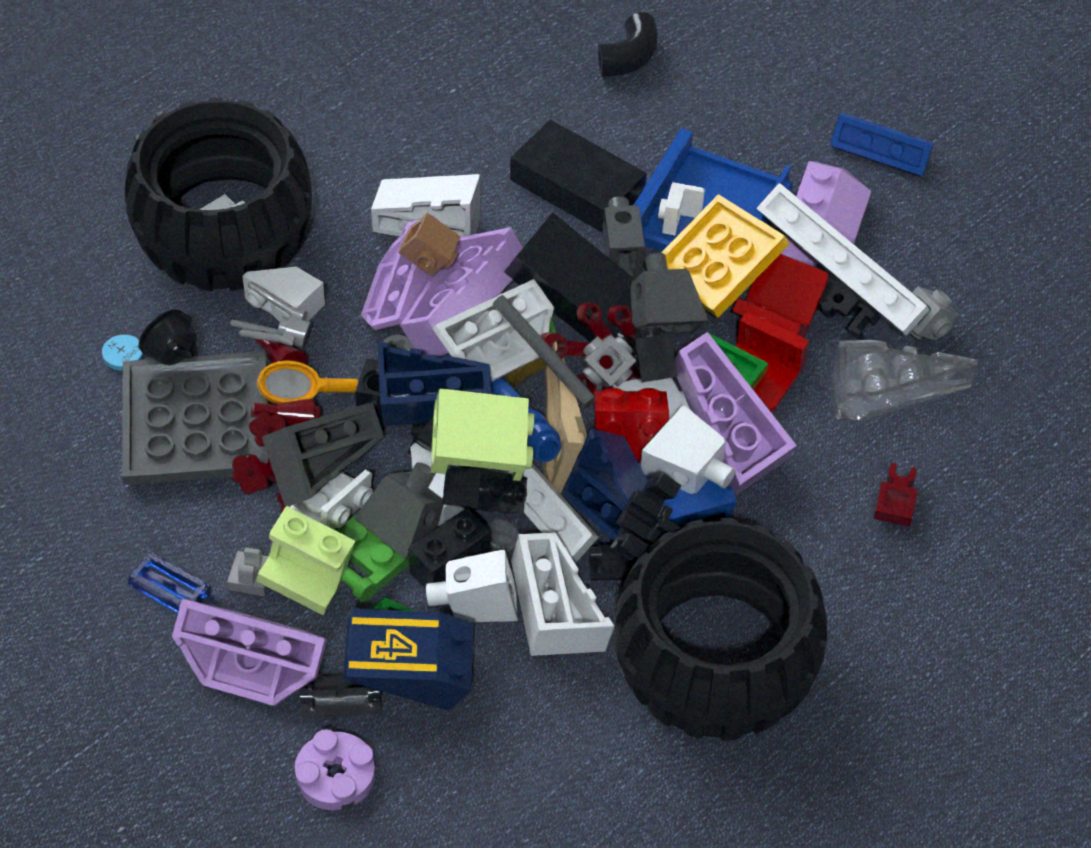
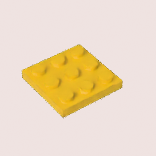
M718 194L661 253H664L666 256L668 269H686L690 272L703 308L719 318L790 243L785 235Z

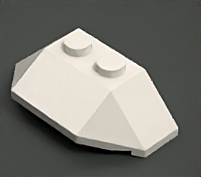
M534 279L501 294L508 299L539 335L549 332L550 318L552 317L554 307ZM501 295L442 321L432 328L451 356L489 364L491 382L540 358L494 307L493 302Z

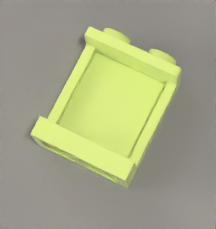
M439 389L434 404L430 473L446 474L448 465L451 464L513 471L512 479L520 481L525 469H531L533 461V447L527 446L528 435H532L534 427V413H528L529 399Z
M286 506L270 531L269 539L273 541L270 554L259 571L256 581L324 616L341 587L355 540Z

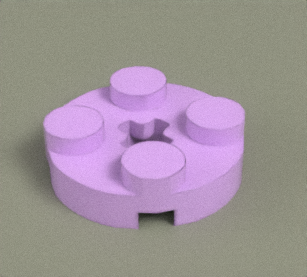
M327 729L317 732L314 738L302 747L295 761L296 780L301 794L310 804L324 810H340L342 805L350 804L353 801L355 805L369 794L374 785L376 775L373 751L364 741L349 733L333 732ZM333 764H340L345 773H336L334 777H329L327 767Z

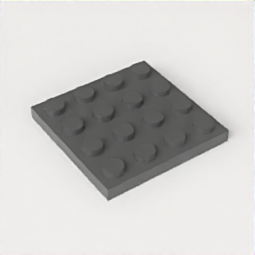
M266 351L192 356L190 360L184 358L177 364L170 366L161 364L155 359L123 361L122 478L124 485L231 477V474L235 471L232 467V461L238 455L247 457L249 454H255L259 458V462L266 463L269 457L265 446H258L255 442L256 436L249 430V423L255 419V417H251L252 403L269 404L268 400L260 394L257 388L259 374L267 366Z

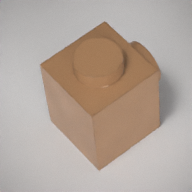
M427 212L408 228L398 253L432 276L442 267L447 269L454 262L458 255L455 248L460 236Z

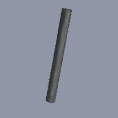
M504 295L499 296L493 302L494 307L585 408L593 404L596 397L508 299Z

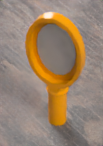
M296 361L272 363L260 372L257 380V388L260 394L275 404L314 398L318 392H324L325 394L355 393L358 379L319 378L313 368Z

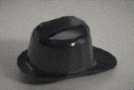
M177 309L168 310L158 315L142 332L138 348L144 355L168 366L177 364L184 358L190 360L192 358L191 351L196 344L197 338L196 333L191 327V317Z

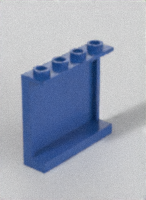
M680 128L634 204L640 209L645 246L662 252L694 220V217L681 215L676 235L662 233L664 220L658 219L661 199H668L672 182L704 188L703 209L719 194L768 225L770 221L756 208L779 183L791 192L793 187V181L789 180L791 166L786 165L780 177L692 147L693 132Z

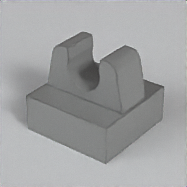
M245 547L244 552L237 551L227 581L228 590L265 596L268 587L258 583L256 580L259 571L269 556L262 555L259 549Z

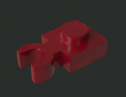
M892 463L889 467L887 482H881L874 519L910 527L918 489L912 488L917 470L915 467H911L909 475L901 477L896 473L897 463Z

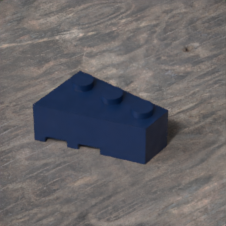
M377 341L380 405L384 426L428 423L434 415V404L439 389L492 394L489 364L444 355L443 358L422 354V350L410 348V351L389 347L388 343Z
M591 428L561 495L614 541L621 530V527L615 524L633 491L639 490L642 492L648 480L625 437ZM653 543L648 544L646 551H648Z

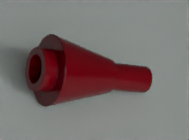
M255 339L266 350L271 363L296 361L307 365V356L303 351L282 343Z
M313 398L276 403V405L252 403L251 417L258 418V415L263 411L268 412L270 416L277 414L283 417L286 426L320 417L319 406H314Z

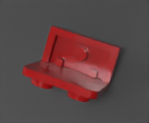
M780 254L754 280L747 298H737L733 312L743 317L747 311L805 338L829 281V275L823 270Z
M746 311L739 323L738 338L735 346L768 363L767 373L753 390L769 411L773 412L805 368L809 340L795 332L781 328L765 318Z
M607 388L603 391H594V396L596 397L593 403L595 429L625 437L638 463H640L642 450L669 421L667 392L654 388H644L640 391H623L618 388Z

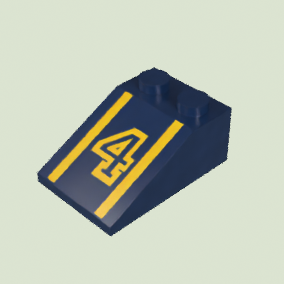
M351 609L348 612L343 680L450 711L471 691L474 623L440 612Z

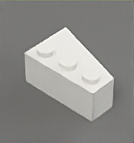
M480 174L382 180L371 208L373 232L402 236V229L406 223L418 220L428 212L460 237L476 234L480 223Z
M519 534L511 563L531 656L605 652L614 625L610 618H605L595 603V594L591 588L587 589L577 574L578 567L557 534Z

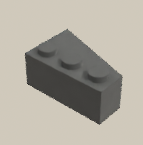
M373 402L291 425L262 436L285 507L313 497L318 489L338 476L342 469L351 462L356 461L380 441L384 435Z

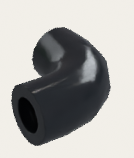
M639 12L631 15L624 25L627 35L625 40L616 43L598 44V64L601 76L632 72L650 60L656 51L658 42L656 22L651 14Z

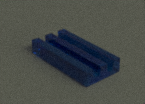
M151 551L127 577L128 585L177 613L180 609L181 599L203 603L202 598L204 596L208 597L212 593L210 584ZM151 565L159 571L167 574L168 576L195 590V592L191 593L187 591L186 589L175 584V582L165 576L162 577L161 575L148 569V567Z

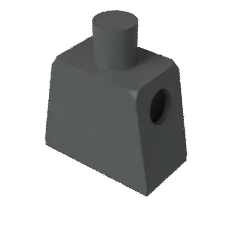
M614 197L609 201V207L604 209L602 231L604 254L636 279L642 273L645 249L640 209L636 205L629 206V200L625 197Z
M655 253L645 258L647 271L642 272L631 283L630 287L632 323L635 327L656 324V326H661L662 330L672 335L693 334L708 320L690 272L686 269H668L664 253Z
M419 462L415 464L411 473L399 472L385 476L355 517L358 522L404 559L409 558L408 548L436 529L444 506L442 505L443 499L429 488L436 473H430L431 467Z

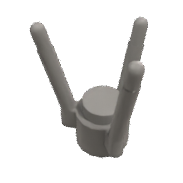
M249 282L248 287L288 313L290 317L283 316L278 329L238 320H231L230 325L242 328L239 331V335L243 337L303 348L311 325L310 321L303 319L305 312L291 307L254 282Z

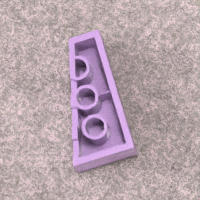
M511 227L460 237L455 248L458 255L454 262L447 269L442 267L430 277L400 324L414 349L422 350V354L430 356H443L449 353L432 328L442 321L498 296L513 280L504 271L523 247Z
M708 332L679 350L675 358L678 375L676 378L691 411L724 437L726 448L723 462L735 469V475L729 485L736 496L787 461L797 445Z

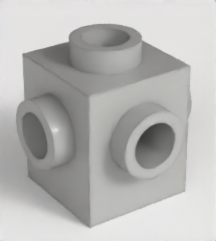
M917 286L912 293L925 303L930 310L910 333L918 339L925 337L937 341L938 338L943 337L950 331L953 325L952 322L959 314L950 307L952 300L939 289L933 292Z
M609 335L603 340L597 336L583 350L587 356L581 361L586 367L582 372L596 387L600 384L605 388L613 384L619 387L633 373L630 369L636 362L631 355L633 350L619 336L615 339L612 335ZM602 356L610 357L612 365L609 369H604L599 364Z

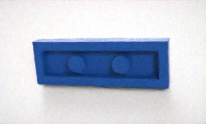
M841 112L837 119L830 146L923 176L934 143Z

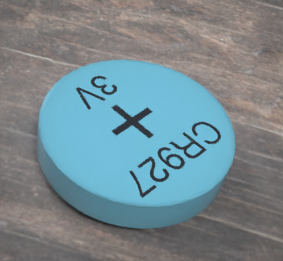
M117 335L110 338L102 348L105 364L114 370L123 371V361L142 360L144 354L138 348L139 340L131 335Z

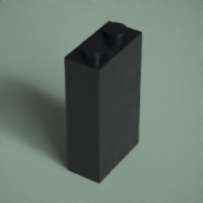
M551 119L510 157V180L600 232L603 231L604 209L609 207V201L614 197H625L629 200V206H632L646 186V172Z
M552 212L504 273L519 285L534 279L553 305V313L589 342L596 337L588 326L581 323L577 317V310L583 303L599 305L602 311L601 320L615 339L618 336L623 338L624 335L619 327L611 325L608 321V311L615 305L627 306L631 310L630 287L635 279ZM588 308L586 312L588 319L592 317L591 308ZM621 310L617 314V319L619 322L623 318V313Z

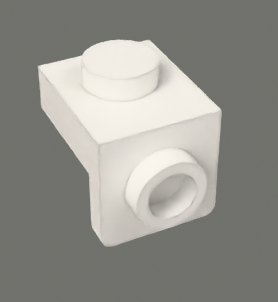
M672 182L668 199H661L658 219L664 220L662 233L676 235L681 215L695 218L702 211L705 195L704 188Z

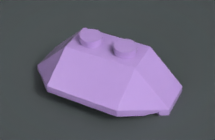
M809 161L796 197L852 244L855 243L871 196V190L846 169ZM785 234L790 244L781 254L813 267L819 264L817 260Z
M417 220L406 223L402 229L403 235L391 245L378 265L361 313L364 320L374 330L400 327L401 322L431 277L398 253L408 228Z
M186 599L181 601L172 638L177 646L181 648L187 662L202 685L272 706H277L300 690V688H303L317 678L327 643L326 638L304 630Z

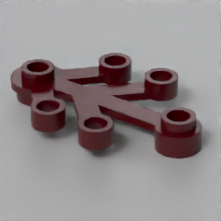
M583 303L579 306L577 310L578 320L586 324L595 337L598 336L603 340L605 337L612 335L601 320L602 311L599 305ZM623 305L611 307L608 311V321L610 324L619 327L626 340L628 334L635 333V326L631 321L632 312L630 308ZM588 308L592 310V317L590 319L586 316ZM621 310L623 313V318L619 322L617 319V314ZM552 332L540 335L551 348L553 343L557 342L556 354L561 359L565 355L587 356L583 350L590 342L566 341L563 335ZM602 356L599 364L604 369H609L612 361L610 357ZM584 374L576 375L581 382L584 379L586 380L587 388L593 394L596 386ZM632 374L626 381H629L633 377ZM602 385V390L607 389V388H612V386L605 388V387Z

